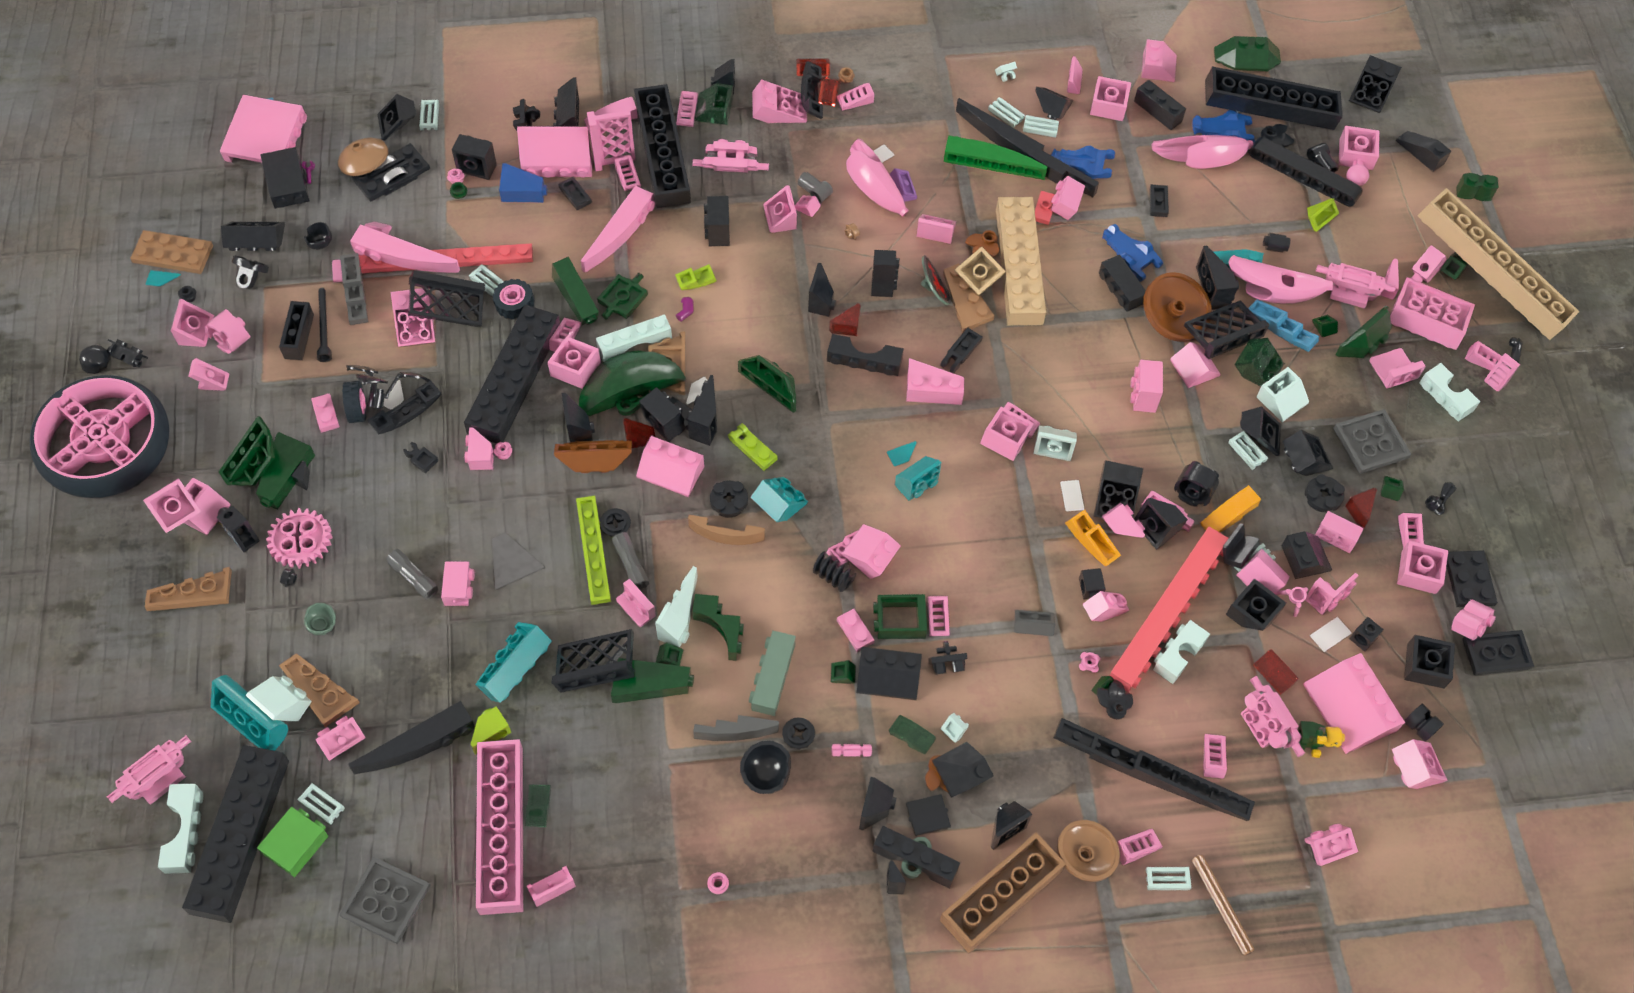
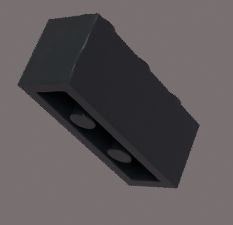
M1147 80L1137 88L1134 102L1164 126L1172 130L1182 123L1186 111L1183 105L1150 80Z
M874 250L871 296L893 297V290H897L900 258H896V251Z
M1119 254L1101 262L1099 276L1106 282L1110 292L1114 293L1119 305L1123 306L1126 312L1144 305L1146 290Z
M290 302L279 345L284 359L303 360L314 317L309 302Z

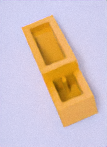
M1248 485L1214 510L1200 525L1205 530L1211 527L1221 533L1240 521L1245 514L1258 507L1261 498Z
M1085 509L1065 522L1079 542L1105 567L1121 556L1099 524L1095 525Z

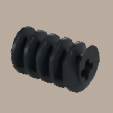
M823 551L814 563L813 573L819 574L821 579L825 578L827 583L832 582V586L834 588L838 587V591H845L853 583L856 572L850 576V568L843 571L845 565L842 564L837 567L839 561L836 559L831 563L832 556L830 555L825 558L826 552Z

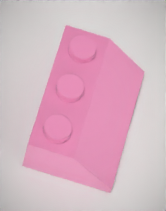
M651 436L643 450L636 477L689 497L704 468V456Z

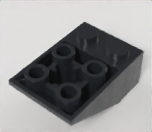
M1370 55L1349 101L1380 113L1402 67Z
M710 375L708 381H704L701 389L702 392L700 396H696L694 408L689 410L686 417L689 439L708 446L711 445L717 433L713 375Z
M1105 460L1100 477L1094 517L1103 518L1102 516L1120 503L1124 506L1128 505L1134 513L1144 468Z

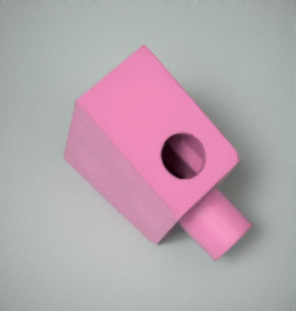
M1431 245L1413 266L1414 275L1411 279L1420 283L1424 280L1428 283L1447 261L1446 256Z

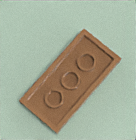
M143 230L130 259L132 263L202 274L213 244L212 241Z

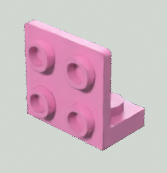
M1402 348L1371 357L1369 360L1387 389L1418 379L1426 367L1423 361L1410 362Z
M1354 573L1336 591L1328 582L1320 577L1313 584L1305 600L1321 615L1327 610L1331 612L1341 599L1344 600L1351 593V590L1357 584L1355 580L1359 575Z

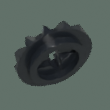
M614 508L607 510L600 518V528L604 534L606 533L610 537L622 532L627 533L631 526L629 514L622 509ZM613 518L617 520L618 528L614 527V525H611L614 521Z
M797 717L790 719L784 725L782 736L784 742L790 748L800 750L801 748H807L814 741L815 729L810 721ZM795 729L799 732L803 731V740L798 736L793 737L795 735Z

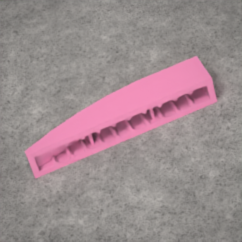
M637 186L632 189L582 258L581 266L583 272L586 273L613 254L630 238L640 224L645 222L647 214L655 207L653 193Z
M361 224L350 240L355 253L366 255L375 261H382L395 266L420 271L459 273L460 271L456 259Z

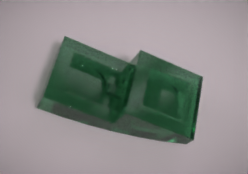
M902 715L898 716L889 729L890 735L907 742L910 748L923 754L927 753L936 740V737L929 731Z
M529 784L528 803L525 813L526 827L547 826L551 785Z

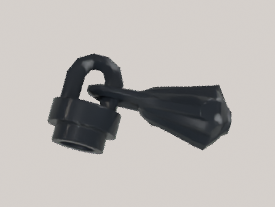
M1445 482L1440 498L1434 495L1429 496L1425 501L1426 507L1438 515L1444 514L1446 500L1457 489L1454 483Z

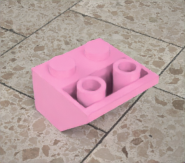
M192 478L185 488L201 512L183 523L208 535L218 522V511L224 507L229 508L231 504L211 487Z

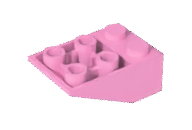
M761 80L752 91L753 118L766 123L807 122V112L802 105L801 93Z
M422 288L414 290L419 296L426 293ZM410 290L391 292L398 347L435 342L434 320L408 315ZM428 295L422 298L427 306L432 304V300ZM416 302L413 310L421 312L424 308L419 302Z

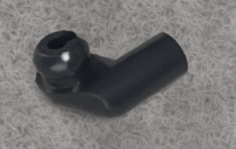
M1512 337L1509 340V346L1512 347L1510 357L1519 363L1522 341L1520 338Z

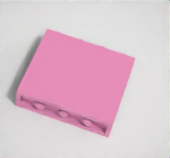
M243 95L220 153L227 162H232L233 157L262 163L260 154L296 147L297 138L301 135V128L303 123L306 122L307 115L301 105Z

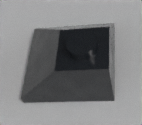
M1036 86L1035 91L1043 112L1048 114L1047 117L1052 120L1062 119L1071 106L1073 99L1045 87Z
M396 94L377 114L381 140L385 141L415 117L416 109L413 100Z
M818 263L809 289L808 312L829 317L831 310L834 311L836 300H834V291L822 263Z
M565 392L561 393L569 441H593L591 433H595L594 423L589 422L588 414Z
M1262 406L1243 411L1240 421L1242 430L1272 454L1280 456L1281 423Z
M1153 498L1146 499L1134 518L1135 522L1137 520L1141 522L1145 528L1143 530L1145 537L1156 550L1176 535L1188 520L1176 505Z
M968 742L932 760L951 798L994 776L984 756Z
M875 777L870 778L859 830H865L889 815L890 809L894 810L897 798L893 797L894 789Z
M1016 801L1010 804L1004 803L997 809L998 812L995 818L991 848L993 850L1026 829L1030 822L1032 813Z

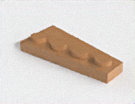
M958 263L944 269L943 275L963 333L967 328L974 329L994 320V314L982 296H978L955 271L960 266Z
M223 568L222 572L215 574L209 572L204 574V577L194 580L193 578H188L177 585L171 583L147 590L145 609L147 611L228 604L231 568Z
M297 653L279 665L285 675L293 681L292 684L306 692V697L312 701L309 707L324 727L360 703L357 698L351 696L345 689L335 684L329 677L319 672Z

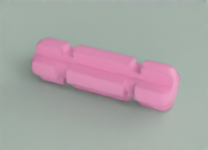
M833 744L832 756H840V754H843V756H871L872 746L870 744H863V746H860V744H844L843 746L841 744Z

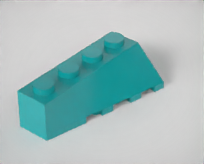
M518 622L515 626L517 631L514 635L510 634L505 640L508 643L506 647L498 650L496 653L495 663L488 665L475 684L491 701L499 703L504 701L509 696L512 688L522 681V676L535 665L538 657L548 650V646L552 641L537 625Z

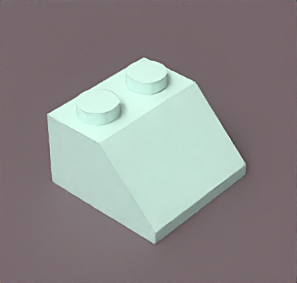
M1039 425L1033 454L1071 461L1077 433Z
M272 676L246 694L272 720L299 721L312 702L306 697V692L296 688L292 684L293 681L286 676Z

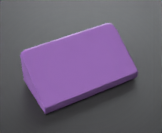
M894 168L889 175L899 189L904 202L916 200L917 195L909 172Z

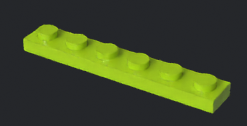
M596 497L576 498L591 605L611 602Z

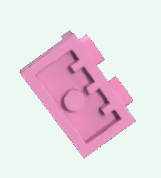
M628 579L623 583L624 592L616 598V601L639 627H642L656 617L655 608L637 586Z
M345 716L335 722L337 726L330 730L327 727L317 733L319 737L315 740L329 761L366 738L353 717L348 719Z
M1341 824L1331 825L1329 830L1324 832H1312L1310 837L1305 838V842L1311 845L1316 863L1319 866L1358 852L1351 828Z

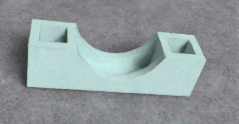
M664 314L597 337V348L604 362L611 357L625 353L629 348L637 344L660 343L669 337L672 339V330Z
M170 784L167 806L173 812L180 814L181 828L171 842L161 846L158 868L164 874L191 873V866L195 864V853L193 851L194 845L198 842L197 824L201 820L199 806L203 802V791L196 784Z

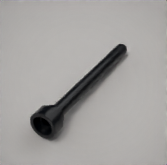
M321 287L318 290L320 347L317 350V360L329 362L332 360V351L328 347L326 290Z

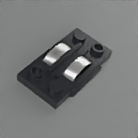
M410 143L388 155L385 161L375 170L364 175L351 177L368 200L372 202L382 195H389L416 180L420 174L430 170V166Z

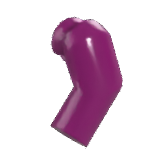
M683 297L681 300L683 310L676 314V318L680 322L694 312V301L691 297Z

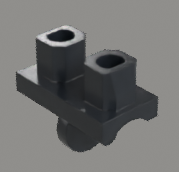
M525 99L520 100L519 106L513 107L514 116L520 118L513 121V127L516 131L517 127H532V122L540 118V111L535 106H527Z
M943 641V647L936 648L937 654L944 653V656L931 657L928 660L929 664H932L935 675L946 673L945 662H952L953 672L965 671V660L968 659L967 653L950 655V652L957 651V647L949 646L948 641Z

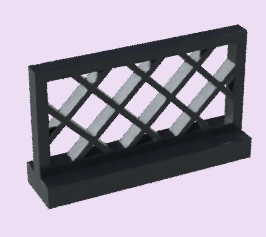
M413 270L409 277L408 315L479 328L482 326L485 283ZM415 286L421 287L426 293L419 296L414 291ZM439 290L444 296L437 299L431 292ZM456 293L461 297V300L455 303L449 295ZM426 295L434 301L430 306H427L422 300ZM470 296L478 297V304L473 306L467 298ZM445 298L452 304L447 310L440 303ZM463 301L470 308L465 313L458 306ZM419 302L424 310L421 312L413 310L414 304ZM437 305L443 313L440 315L434 314L431 308ZM455 308L461 316L458 318L452 317L449 311ZM473 311L477 316V321L470 320L467 314Z
M1240 300L1185 322L1184 327L1206 350L1204 355L1211 359L1264 337L1270 324L1266 320L1260 321ZM1239 307L1243 313L1235 312L1234 309ZM1220 314L1229 315L1230 318L1220 317ZM1232 318H1241L1242 322L1232 320ZM1206 320L1216 321V325L1207 323ZM1245 320L1252 321L1254 324H1246ZM1219 322L1229 324L1228 328L1219 326ZM1193 325L1201 326L1202 330L1195 329ZM1231 325L1240 327L1241 330L1231 329ZM1205 328H1209V329H1213V330H1215V331H1214V333H1210V332H1206V331H1204V330H1205ZM1217 331H1221V332L1227 333V335H1226V336L1218 335V334H1217ZM1203 337L1212 338L1213 341L1208 343Z
M629 629L558 645L556 674L552 676L551 683L562 693L635 677V669L632 667L634 631ZM627 637V641L622 647L617 644L622 638ZM609 641L608 646L602 651L599 648L603 642ZM585 646H592L585 654L580 652ZM616 646L619 650L610 657L608 653ZM572 649L573 652L565 659L563 657L564 651ZM597 650L600 654L594 661L590 660L589 657ZM625 653L626 660L617 662L616 660ZM579 654L582 658L575 665L570 663ZM604 657L609 659L605 665L598 666ZM586 661L591 663L586 669H579ZM567 665L572 667L568 673L562 674Z

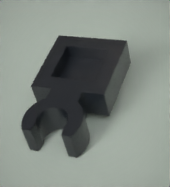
M411 442L410 445L413 450L407 451V449H403L406 457L411 458L410 460L413 465L426 474L439 461L438 457L425 447L419 450L417 444Z

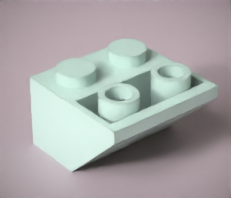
M1289 367L1263 384L1257 395V398L1281 422H1284L1309 403L1302 380Z

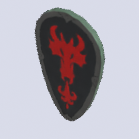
M926 255L922 256V266L926 278L921 282V285L928 291H933L942 303L949 305L951 298L940 275Z

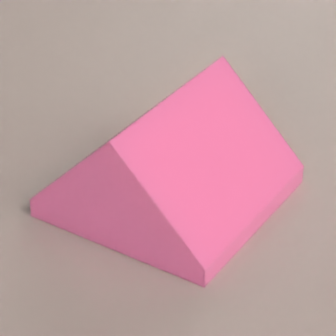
M787 185L763 204L771 233L796 229L797 213L790 186Z
M922 214L919 217L916 237L951 244L956 221Z
M180 299L171 332L178 345L205 347L208 340L205 326L214 318V315Z
M1192 342L1170 359L1188 388L1221 375L1212 360L1204 355L1205 349L1203 346Z
M179 478L143 500L166 533L201 512Z
M1260 549L1236 574L1246 586L1255 578L1274 594L1286 585L1290 577L1263 549Z

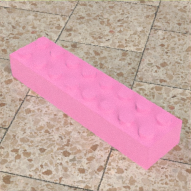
M520 739L477 742L476 909L479 915L523 912V748Z

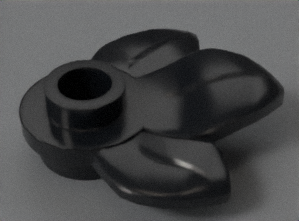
M1275 124L1274 126H1266L1261 131V137L1282 147L1290 146L1294 143V139L1285 133L1288 128L1286 125Z
M1114 680L1111 683L1109 690L1097 688L1099 703L1106 708L1108 716L1116 720L1125 717L1126 710L1130 709L1133 705L1132 694L1125 693L1124 686L1118 680Z

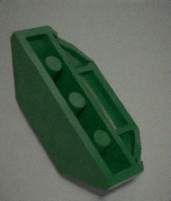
M1234 36L1214 47L1215 62L1221 63L1233 70L1269 71L1281 63L1280 50L1268 37Z
M1385 305L1347 340L1340 344L1335 355L1351 358H1364L1369 353L1372 355L1378 349L1380 343L1383 345L1390 338L1388 334L1392 326L1389 307Z
M760 355L738 361V372L791 412L794 413L796 411L795 381L789 372L783 371L777 363L771 362Z
M257 416L219 470V474L226 485L255 486L275 458V444L271 432L260 416Z

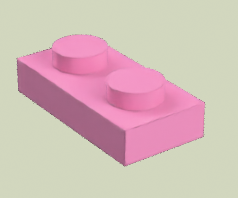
M330 393L311 398L321 433L339 428Z
M855 609L837 617V622L857 652L861 651L862 647L874 644V638Z

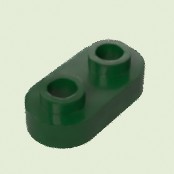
M649 390L617 401V411L624 416L633 414L641 407L639 401L649 394Z

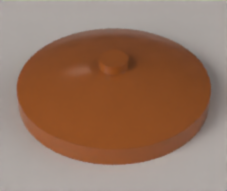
M1170 272L1158 276L1149 284L1144 294L1143 304L1148 321L1158 333L1173 341L1187 342L1194 340L1193 335L1184 327L1185 322L1212 312L1210 300L1202 286L1191 277L1181 273ZM1193 325L1195 329L1202 330L1201 326Z

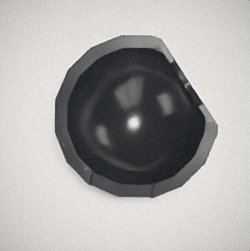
M760 741L753 744L744 753L740 762V773L744 783L752 791L759 794H773L782 790L787 784L791 770V756L782 744L774 741Z

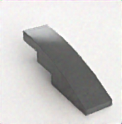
M359 254L341 255L342 281L350 325L368 323Z
M738 715L737 723L716 720L715 727L695 724L693 735L694 739L709 741H738L759 738L778 733L779 721Z

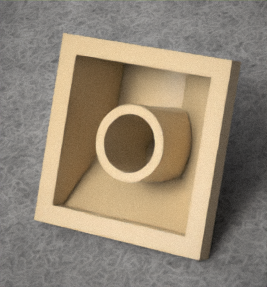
M980 247L955 269L958 275L978 296L1006 273L983 247Z

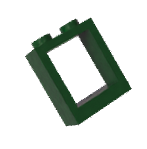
M925 594L877 595V602H873V614H877V620H874V632H878V639H926ZM883 607H916L917 628H883Z

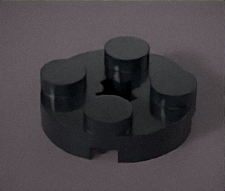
M1320 474L1308 483L1305 489V496L1308 499V504L1313 509L1327 513V511H1335L1341 506L1344 500L1345 488L1335 479ZM1321 491L1327 492L1329 496L1323 497Z
M727 480L716 483L710 493L711 508L722 517H736L748 505L747 490L739 481ZM731 496L734 499H731V502H727V499L724 498Z

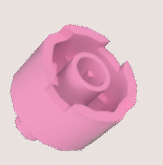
M227 309L219 313L205 326L208 337L210 339L214 337L219 343L217 347L227 354L235 351L250 338L249 333L244 328L245 322L240 317L235 318Z

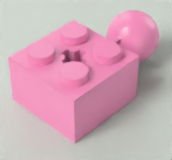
M1345 126L1339 139V165L1350 167L1346 174L1347 180L1362 186L1369 179L1368 170H1373L1379 158V131Z

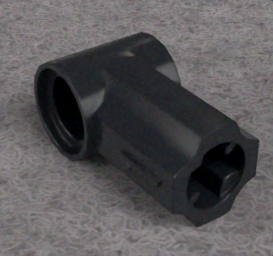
M1321 143L1307 149V157L1310 161L1316 162V164L1334 173L1338 171L1339 166L1331 157L1330 149L1326 143Z

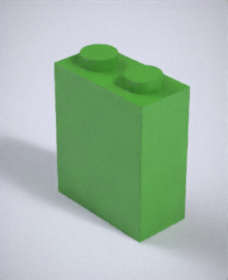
M291 807L259 844L257 849L262 855L295 878L328 838V834L325 832L326 827L318 820L313 822L308 819L310 815L300 808L297 811Z

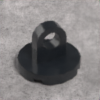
M233 256L232 263L240 266L236 278L237 285L240 288L251 289L255 285L258 272L268 273L269 267L266 264L248 260L241 256ZM247 276V277H248V281H247V283L245 284V283H244V278Z

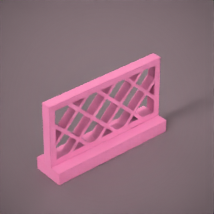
M630 110L597 116L594 115V111L587 112L595 170L601 171L602 165L614 164V159L625 157L622 155L624 152L631 153L632 160L634 161L635 151ZM627 117V119L623 122L618 121L620 118ZM601 121H609L606 125L600 123ZM613 124L618 126L615 130L610 128ZM623 128L628 130L624 134L620 133ZM606 131L610 133L607 137L602 135ZM614 136L619 137L616 141L612 140ZM624 140L628 141L626 145H623L621 143ZM606 143L611 144L609 148L604 147ZM616 147L620 148L618 152H615L613 150ZM608 154L612 155L611 158L604 159Z

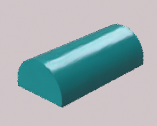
M222 675L214 679L211 690V708L258 748L275 751L286 738L288 725L281 720H272L246 696L248 692L230 676Z

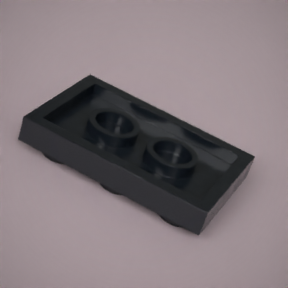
M1485 551L1448 552L1446 566L1456 607H1465L1470 600H1475L1486 606H1495L1498 602Z
M1522 630L1486 633L1482 637L1478 636L1475 640L1465 636L1462 638L1474 675L1529 670L1534 667Z

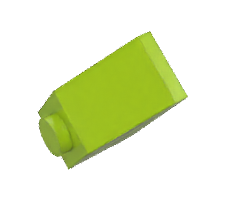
M497 706L486 709L478 717L471 741V747L475 755L477 754V742L499 741L511 733L508 723Z

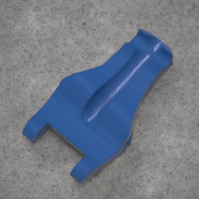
M1228 110L1223 115L1214 118H1201L1198 115L1193 118L1192 126L1195 135L1201 133L1202 135L1236 136L1245 140H1251L1253 143L1255 142L1254 135L1246 134L1245 125L1252 124L1251 116Z
M1088 145L1075 151L1064 149L1057 151L1054 149L1051 156L1092 179L1110 178L1112 170L1110 168L1103 169L1105 159L1115 158V151L1112 149L1099 150Z
M1112 224L1108 229L1104 230L1102 239L1107 241V245L1111 246L1117 255H1121L1140 282L1146 279V275L1142 270L1149 264L1153 263L1156 268H1160L1163 265V261L1154 251L1153 245L1149 241H1138L1130 238L1120 231L1116 224Z

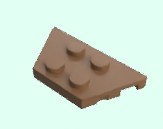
M680 332V335L670 339L669 337L660 343L648 346V352H655L666 356L680 367L685 376V332ZM685 381L669 386L666 389L685 395Z

